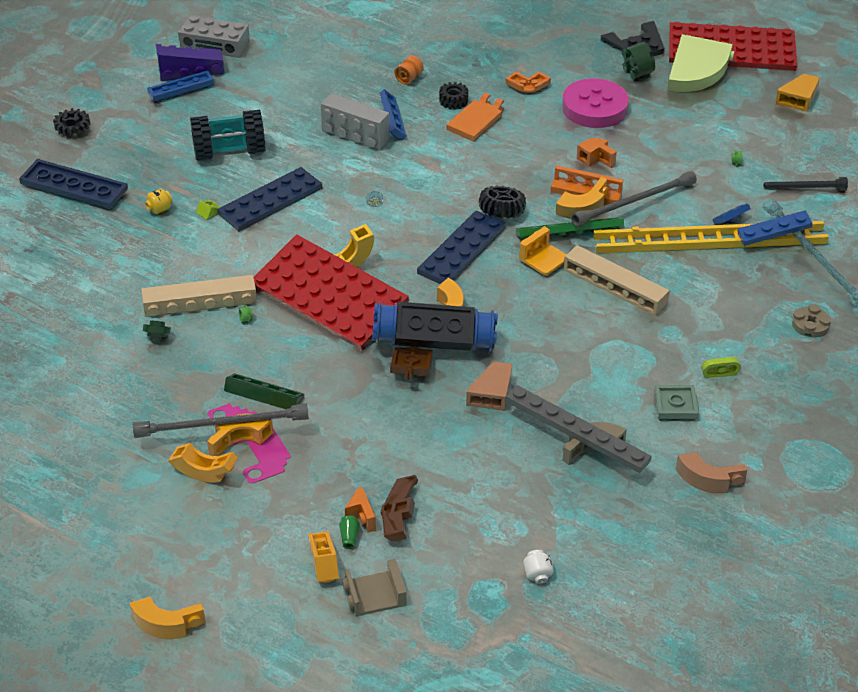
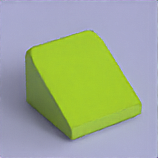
M201 200L199 201L196 213L208 220L218 214L217 209L221 206L213 201Z

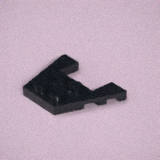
M654 21L641 24V30L644 32L642 35L631 36L621 40L614 32L601 35L600 39L603 43H610V47L621 50L645 42L651 49L649 52L651 57L664 54L665 50Z

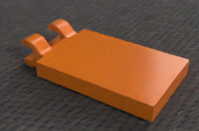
M483 93L479 101H472L448 122L446 130L475 141L502 116L504 107L501 105L504 103V100L498 98L494 105H491V102L488 101L491 95Z

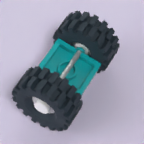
M260 109L243 111V115L213 118L209 119V121L208 116L190 117L196 160L213 158V153L247 149L248 154L266 151Z

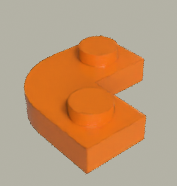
M516 71L506 77L505 83L518 91L532 93L549 85L551 77L539 71L528 78Z

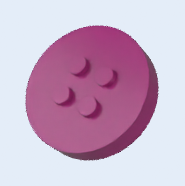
M597 78L583 79L570 84L564 90L562 110L569 120L578 125L590 128H605L618 124L626 117L629 97L627 92L614 82Z

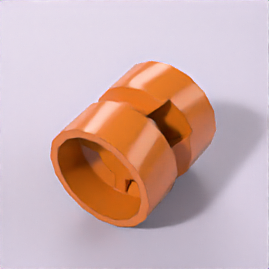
M410 55L395 68V77L400 83L408 85L423 72L424 65L418 57Z

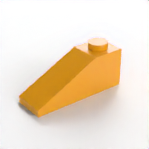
M329 531L308 534L317 582L329 583L334 579H339L337 556Z

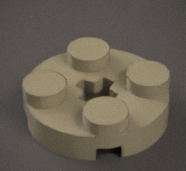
M811 304L794 311L792 326L799 334L805 336L806 333L811 334V337H821L828 332L831 318L824 310L820 309V306Z

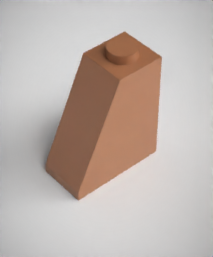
M492 362L467 389L466 406L505 411L507 404L505 396L509 393L512 364Z

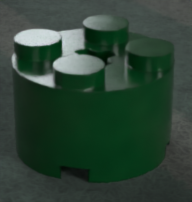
M645 42L621 51L624 58L623 69L625 72H630L633 80L652 73L656 68L654 56H650L649 52L651 49Z

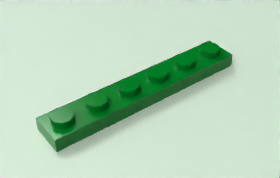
M615 217L589 220L586 224L578 227L574 226L572 222L516 228V235L526 239L544 226L550 229V234L556 233L557 236L567 235L569 231H574V234H580L588 229H591V232L607 227L608 230L619 229V226H624V218Z

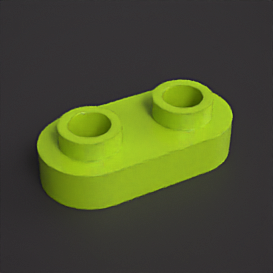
M736 357L708 359L702 364L701 369L705 377L715 378L733 376L741 370V365Z

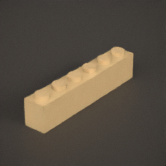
M578 245L565 256V271L655 316L668 304L670 290Z
M253 275L141 288L145 317L257 303Z

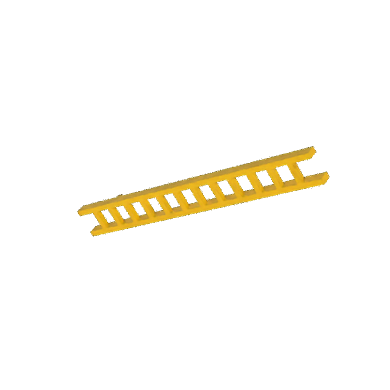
M812 221V228L801 230L804 232V235L793 236L790 233L787 236H779L746 246L743 245L737 234L738 228L753 224L639 228L637 226L632 227V229L594 230L593 238L594 240H610V243L596 244V253L828 244L829 236L828 234L811 235L810 231H823L824 221ZM733 234L734 238H722L721 235ZM703 235H715L716 239H704ZM680 236L681 240L669 241L668 237ZM686 236H698V240H687ZM663 237V241H651V238ZM633 238H645L646 242H642V240H635L633 242ZM615 239H627L628 242L616 243Z

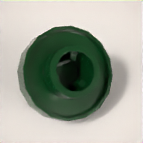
M150 320V325L143 324L142 331L147 332L150 340L161 341L162 337H166V334L171 333V327L165 326L163 321Z

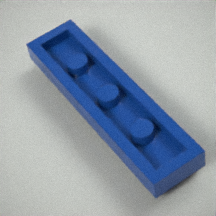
M208 71L148 87L147 91L153 102L160 101L168 97L214 85V79Z
M383 89L380 92V97L384 108L383 111L389 112L390 134L403 140L406 137V132L396 97Z
M806 210L738 228L737 234L743 245L746 246L812 228L813 223Z

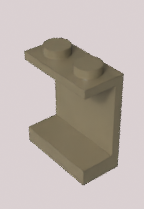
M396 559L387 560V572L353 579L349 568L345 569V578L342 579V586L344 592L348 591L349 609L353 608L355 617L407 606V592Z

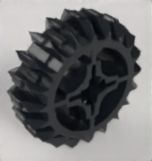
M497 185L495 187L490 186L481 191L479 207L483 213L495 216V218H515L524 213L526 197L525 194L521 193L520 190H516V188Z

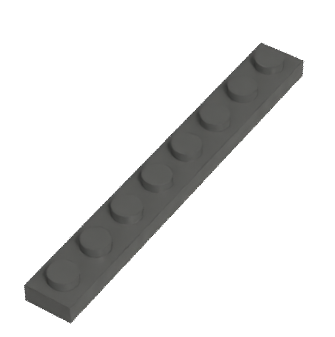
M518 385L505 396V402L638 473H641L651 462V455Z

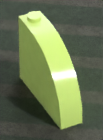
M682 34L670 73L667 90L693 92L715 84L726 72L729 60H733L734 51H731L732 44Z

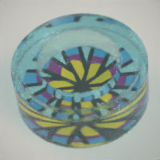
M372 191L366 195V203L371 207H379L384 202L383 194L378 191Z

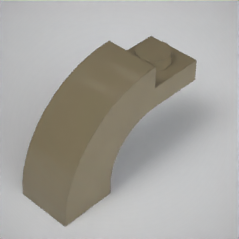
M606 422L590 423L623 441L626 440L627 429ZM569 436V441L565 443L562 449L563 462L569 465L584 451L593 448Z

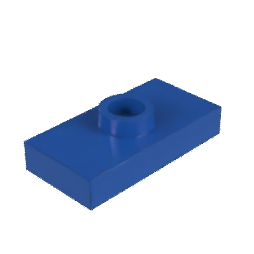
M746 203L713 218L714 225L726 221L730 223L739 219L738 215L751 210L750 205Z

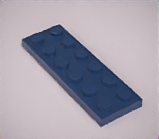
M36 159L19 178L20 184L112 209L128 190L127 183L41 159Z
M299 167L218 208V215L239 232L322 189V182L304 168Z
M475 210L417 268V274L439 284L447 278L454 281L505 229L506 223Z

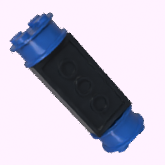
M379 302L374 307L373 322L377 323H373L372 340H376V344L379 341L391 342L394 345L395 341V345L466 351H471V349L475 351V348L488 349V352H491L497 341V332L494 331L498 321V314L494 313V310H491L490 313L478 312V309H475V307L398 302V306L397 303L392 306L381 305V302Z

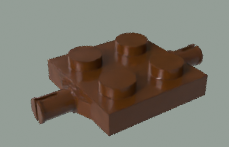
M416 346L395 347L390 365V373L404 375L406 380H408V376L409 380H411L413 375L429 376L433 350L421 349Z

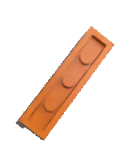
M556 165L551 192L563 194L566 191L570 194L582 195L594 187L593 180H599L600 177L607 179L608 191L604 196V204H610L621 199L624 180ZM559 172L565 173L568 178L559 177ZM575 177H583L585 181L580 182ZM609 184L619 185L618 189L611 188Z

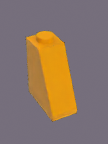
M802 74L778 89L775 104L807 112L817 93L820 77Z

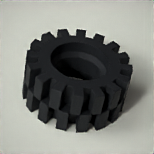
M448 82V85L445 83L444 86L440 87L439 103L444 108L448 107L450 110L451 108L457 110V108L462 109V106L465 107L468 104L469 91L466 85H462L460 82L459 84L457 82H454V84Z

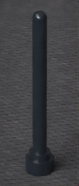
M839 177L835 181L765 182L763 187L765 189L835 187L839 191H847L848 179L847 177Z

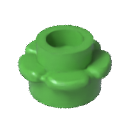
M737 149L735 153H731V161L735 163V166L743 163L742 151H737Z
M247 305L239 308L241 322L249 323L250 319H253V311Z

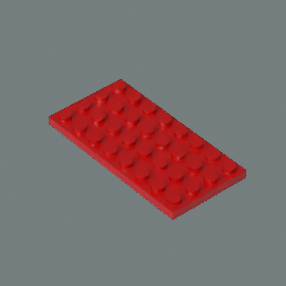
M670 22L669 63H674L683 34L732 44L731 51H734L733 60H729L727 67L797 71L795 30L788 28L775 29L772 27L759 28Z
M298 234L253 277L256 290L361 351L372 341L373 323H377L373 322L375 304L378 305L381 302V305L394 306L397 303L398 306V302L409 301L408 295Z

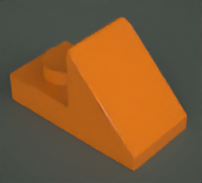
M359 487L345 507V516L359 518L360 524L365 525L368 533L376 531L374 512L363 487Z

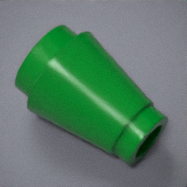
M344 516L339 522L343 547L346 549L354 548L360 523L355 516Z

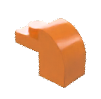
M591 138L577 146V159L588 166L597 161L610 168L616 164L617 151L608 147V141L605 139Z

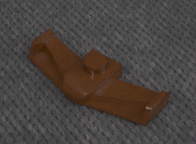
M416 475L396 479L385 503L382 505L381 515L384 537L391 542L407 539L404 519L411 518L413 515L415 502L409 495L414 485L418 483Z

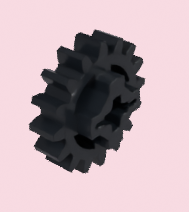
M71 108L70 111L65 109L63 113L59 112V115H55V119H53L55 131H58V134L63 133L64 136L67 134L73 136L75 133L79 135L80 132L84 133L85 129H89V125H91L89 114H86L85 111L80 112V109L74 110Z

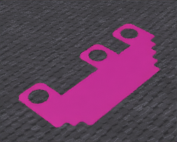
M230 403L208 411V416L211 419L214 418L213 413L218 410L224 411L227 417L239 414H256V411L249 412L247 408L232 407ZM275 430L261 445L254 441L243 440L247 441L260 462L243 470V474L249 483H255L285 471L283 465L287 464L286 459L290 458L291 455ZM243 441L235 442V443H233L232 445L241 443V442H243ZM252 469H259L261 476L253 479L249 477L248 473Z

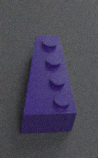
M156 44L161 81L176 80L208 71L211 75L225 74L221 50L200 48L199 50L192 49V47L177 48L175 45L166 47Z

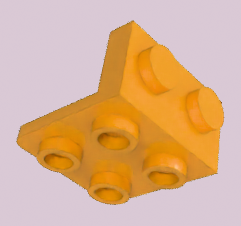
M545 226L522 240L519 246V260L541 274L549 275L564 264L567 254L549 244L550 229Z

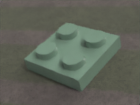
M655 385L654 392L658 419H698L699 411L694 385Z

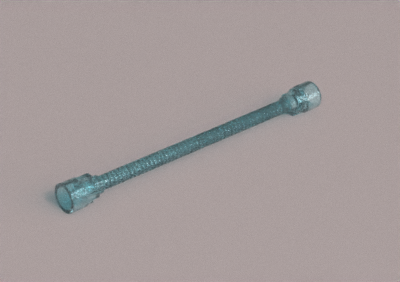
M770 198L763 204V209L771 217L779 218L785 216L782 212L783 208L775 199ZM800 231L792 233L847 291L848 299L858 308V289L851 286Z

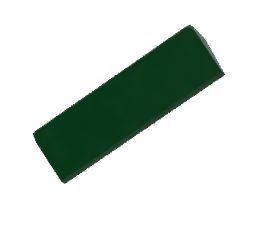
M236 373L226 377L224 385L225 392L283 409L300 404L305 395L298 391Z

